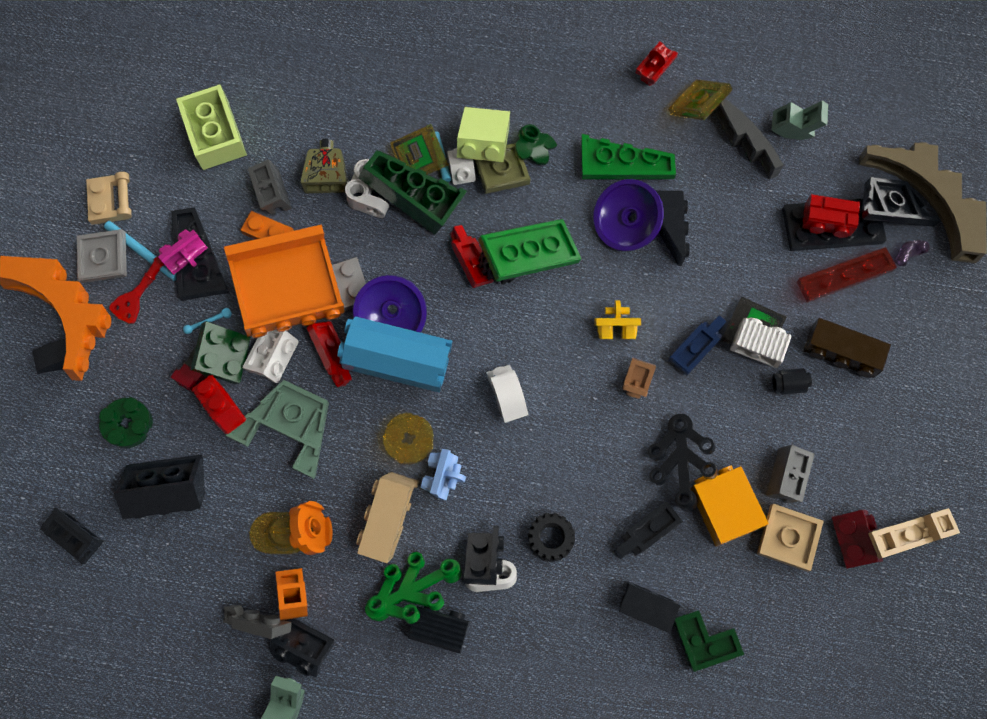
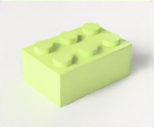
M221 85L176 99L194 155L203 170L247 155L228 99Z

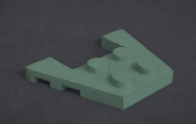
M283 380L260 401L261 404L245 415L246 421L231 433L226 434V436L246 447L251 443L260 425H264L304 445L292 468L314 479L317 472L329 402Z

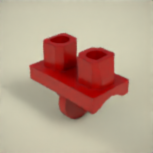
M659 41L637 67L635 73L641 76V81L652 86L677 58L678 53L668 49Z

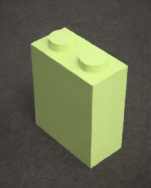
M465 107L457 137V158L504 162L509 133L510 111Z

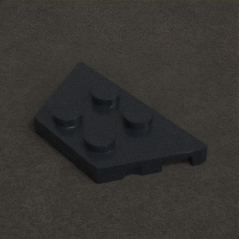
M870 177L865 182L862 206L863 220L933 227L940 222L937 215L932 217L925 211L923 207L926 205V202L916 194L913 187L907 181Z

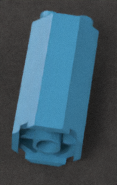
M356 316L353 320H347L344 330L347 337L345 343H340L337 354L340 357L339 364H342L343 369L440 393L448 366L449 352L451 353L452 340Z

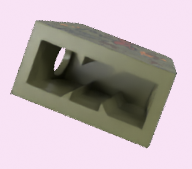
M331 139L320 140V149H310L307 151L301 177L304 192L346 193L345 187L348 180L342 151L339 148H334V142Z

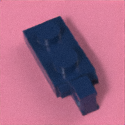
M719 315L710 325L706 321L703 324L701 323L670 356L668 361L688 376L720 341L722 335L719 331L727 321Z

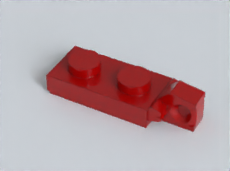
M462 225L453 227L450 233L452 249L472 288L492 283L494 280L491 279L489 281L487 279L488 275L481 273L483 268H479L480 262L478 260L482 250L476 238L467 236Z
M332 322L310 324L307 327L308 333L327 373L332 375V380L337 388L346 386L352 380L349 370L343 369L342 364H339L340 357L337 354L341 341Z

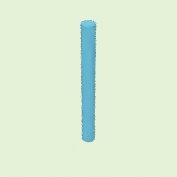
M107 221L104 225L107 231L120 229L111 221ZM126 233V245L152 264L157 256ZM165 265L162 266L160 271L173 281H176L177 273L173 275Z

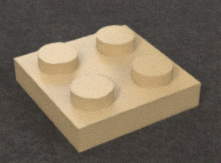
M771 504L767 516L769 524L764 527L757 554L807 572L811 571L824 521L776 504Z

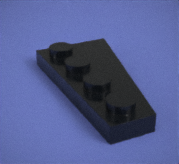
M196 208L171 211L174 244L179 241L177 239L178 234L182 231L188 230L191 232L194 230L208 247L193 259L197 263L194 268L188 263L177 272L178 296L180 300L184 301L229 293Z

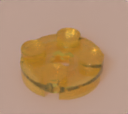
M403 413L397 415L388 423L383 435V444L389 456L398 463H418L424 460L433 450L434 434L431 425L425 418L413 415L412 413ZM408 432L410 435L416 436L410 445L402 442L405 439L404 434Z

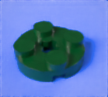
M131 397L121 398L112 402L107 408L102 409L99 415V427L103 438L114 446L126 449L138 446L148 437L146 434L153 425L152 414L147 406ZM124 418L132 419L128 423L129 427L127 429L121 426Z

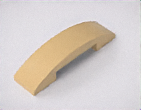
M948 508L868 534L878 558L881 559L960 532Z

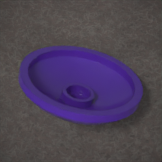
M625 179L615 182L603 191L596 202L593 216L594 226L601 240L614 249L620 251L641 249L648 245L661 229L664 209L660 196L650 185L639 180ZM636 214V219L631 222L630 216Z
M383 275L370 280L360 289L354 301L353 316L421 333L427 318V306L421 291L411 281L396 275ZM389 305H394L397 311L395 313L390 312Z

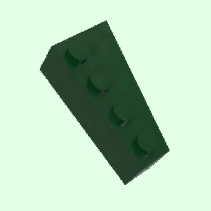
M378 150L363 167L358 177L434 235L445 224L467 192V190L461 187L458 189L449 185V182L441 178L439 180L433 178L419 168L417 170L407 166L405 162Z

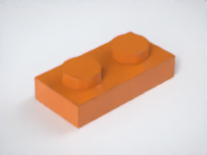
M251 211L240 231L243 235L250 238L260 239L294 231V229Z

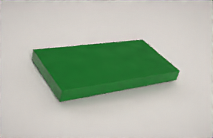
M563 219L481 235L478 239L496 282L576 264L582 259Z

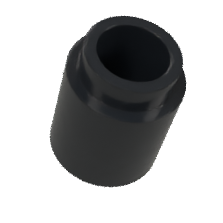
M804 368L779 370L778 373H773L772 375L773 389L775 393H781V395L807 393L808 388L812 386L811 374L806 373Z

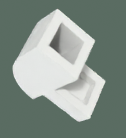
M510 365L497 367L492 371L486 372L504 422L527 416L528 411L517 375Z

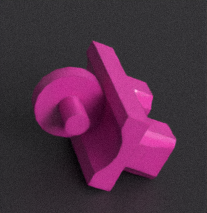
M188 230L182 231L178 234V242L172 246L165 244L159 249V259L173 275L188 263L194 268L197 263L193 259L208 248L194 230L191 232Z

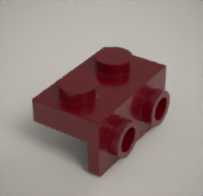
M858 510L831 517L846 569L883 562L882 558H878L868 534L877 529L873 514H869L867 510Z

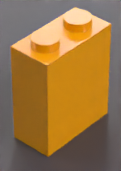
M732 465L719 470V475L711 480L704 478V476L694 481L696 485L691 488V491L698 498L697 507L716 547L769 524L741 466L733 469Z

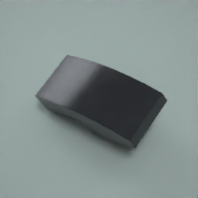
M66 338L32 351L37 374L63 370Z

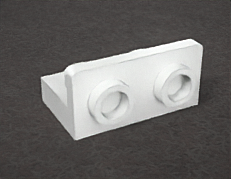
M269 331L265 336L257 338L242 368L250 373L264 376L272 382L278 383L295 351L298 340L287 331Z

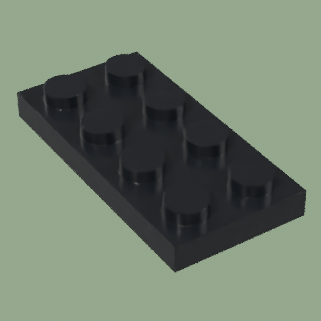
M850 199V201L860 202L859 221L854 233L845 238L836 237L834 233L828 232L815 234L811 233L810 229L802 228L805 203L785 204L782 208L790 251L884 244L887 239L883 221L862 219L863 199Z

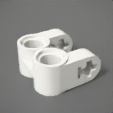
M369 159L360 160L354 167V175L351 181L345 187L348 205L354 210L378 218H384L389 204L383 199L371 195L373 189L358 178L363 167L369 161ZM355 193H362L361 196H353Z

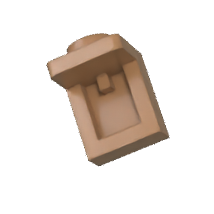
M632 358L622 388L626 390V394L634 398L647 397L656 365Z

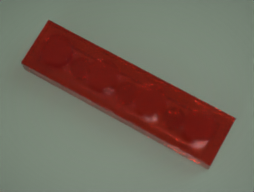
M884 247L799 278L797 284L808 303L893 272L897 266L887 248Z

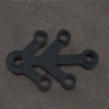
M676 414L668 422L669 432L658 444H652L649 447L648 454L655 461L662 460L665 456V451L675 440L676 449L660 468L651 470L649 477L654 484L662 485L665 483L667 475L678 464L680 491L675 496V502L681 510L689 512L694 510L698 504V498L690 488L689 462L701 471L704 478L709 480L717 476L718 470L713 463L705 462L687 448V438L697 444L705 455L712 454L716 446L711 438H704L693 430V422L688 415ZM679 422H684L682 428H676ZM705 443H711L709 449H703ZM660 449L659 455L654 456L653 451ZM708 467L713 468L711 474H705V470ZM657 473H662L661 479L654 480V476ZM684 495H689L687 502H681V498Z

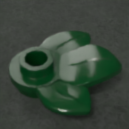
M528 124L519 130V140L516 142L515 150L518 157L522 160L530 157L533 162L546 165L549 161L548 150L556 148L557 144L550 135L540 133L536 126Z

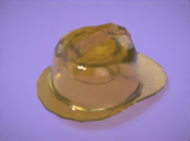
M289 512L264 513L253 522L250 529V541L260 552L268 554H293L301 551L299 548H293L289 541L291 535Z

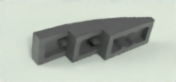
M723 96L719 97L714 112L732 147L741 144L751 163L759 160L769 179L777 177L784 165L772 145L757 126L737 107L723 98Z

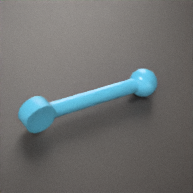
M224 308L220 314L191 326L185 325L183 332L190 334L194 329L201 327V324L206 321L211 323L223 317L230 318L232 312L229 308Z

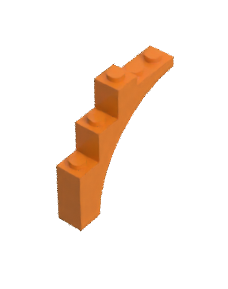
M0 256V285L3 289L21 291L38 297L58 312L66 334V354L63 370L71 380L82 381L84 373L89 368L88 359L91 350L95 347V337L105 338L106 331L111 326V316L102 304H88V292H86L80 282L66 281L67 272L58 259Z

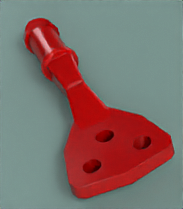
M158 256L154 258V262L148 271L144 273L140 284L134 290L119 296L110 304V311L118 319L130 324L136 322L140 311V297L145 289L156 279V275L164 266V263Z

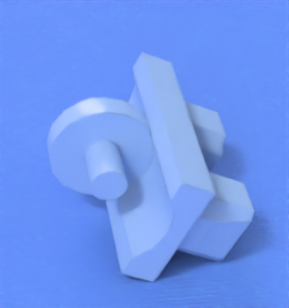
M442 449L441 453H430L428 466L436 469L435 476L425 475L421 488L438 499L446 501L449 490H455L457 482L464 483L466 476L460 474L462 465L457 464L458 456L450 453V450Z

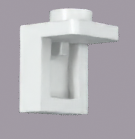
M457 148L447 151L453 184L457 185L476 181L473 159L457 158Z

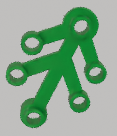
M413 552L408 557L410 566L401 586L393 594L391 592L394 584L400 580L402 573L397 565H388L384 570L386 579L379 594L370 598L366 603L365 612L367 616L375 621H383L391 616L403 619L409 624L417 622L420 618L417 607L413 604L406 605L404 608L395 606L402 601L427 606L433 611L440 610L444 605V599L439 592L434 591L429 594L419 592L441 580L447 583L457 582L462 576V569L459 563L453 559H446L441 563L440 569L415 582L419 570L425 565V560L421 553ZM434 599H439L438 602L432 604ZM410 612H414L412 616L407 617Z

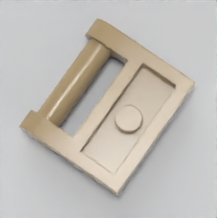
M117 172L111 176L86 179L88 221L92 225L106 223L107 221L127 220L132 217L128 203L127 184L130 182L128 173ZM113 186H118L119 208L117 210L114 207Z

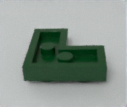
M699 610L675 619L674 625L692 672L744 655L735 628L709 636Z

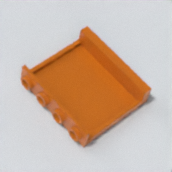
M322 224L224 247L247 337H262L267 332L273 330L279 332L287 331L294 325L302 324L306 326L314 324L318 319L326 318L331 320L338 318L344 313V304L341 300L327 250Z

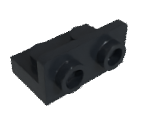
M499 526L493 527V533H468L464 584L496 585L497 575H502L503 559L498 558L499 552L504 551V536H499Z
M294 618L286 619L285 621L291 622V632L273 638L270 644V653L277 661L281 663L287 662L295 666L296 670L301 674L317 677L320 666L332 649L335 640Z

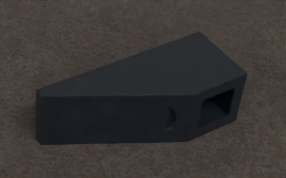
M655 190L660 196L664 209V218L659 234L677 265L682 266L685 257H689L690 251L689 243H685V236L688 235L689 223L685 221L684 214H687L688 201L684 200V191Z

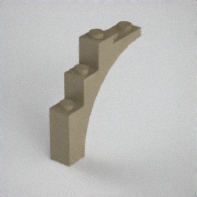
M926 142L914 143L909 150L904 148H886L880 145L866 146L859 156V165L876 168L892 174L903 181H907L935 209L949 239L951 260L977 263L987 254L986 201H977L974 198L962 199V173L952 172L951 170H938V145H930Z

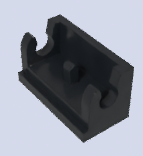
M54 508L52 514L40 528L46 536L50 537L84 565L104 542L68 512L58 508Z
M628 581L619 606V612L670 633L681 605L675 600Z

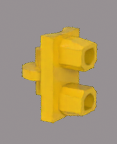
M620 300L614 301V307H605V314H614V318H594V325L597 326L599 339H613V326H622V339H636L637 326H641V318H621V314H630V307H621Z

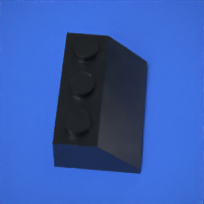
M202 454L126 465L114 492L122 519H139L150 515H166L171 512L200 509L205 495Z

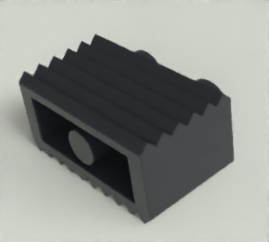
M417 606L420 618L411 625L408 639L461 654L470 623L464 620L465 614L450 610L449 615L439 613V610L433 611L427 606L423 608Z

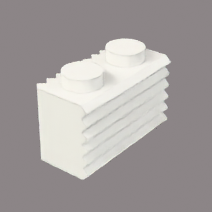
M743 318L738 326L730 350L778 368L783 362L792 336L786 334V331L782 328H771L762 325V322L756 318Z

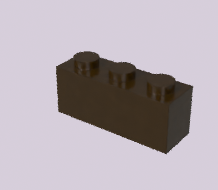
M818 318L811 326L803 351L809 353L815 359H825L833 362L839 368H849L857 371L860 376L875 378L884 369L891 344Z

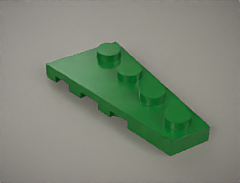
M581 135L582 179H675V154L649 148L644 150L638 149L627 143L620 145L611 143L609 139L601 138L597 140L589 138L590 135Z

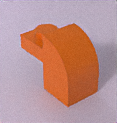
M302 568L275 572L280 620L307 617V599Z

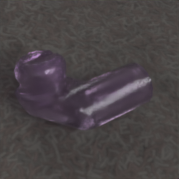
M924 240L905 242L895 259V263L899 266H906L910 257L927 253L930 249L929 243Z

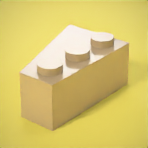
M390 472L382 476L380 480L375 481L371 492L374 495L372 505H368L364 515V520H367L365 529H361L356 542L357 545H360L357 554L384 563H388L393 558L403 530L402 525L406 512L410 510L412 504L409 502L413 489L417 488L419 484L418 480Z

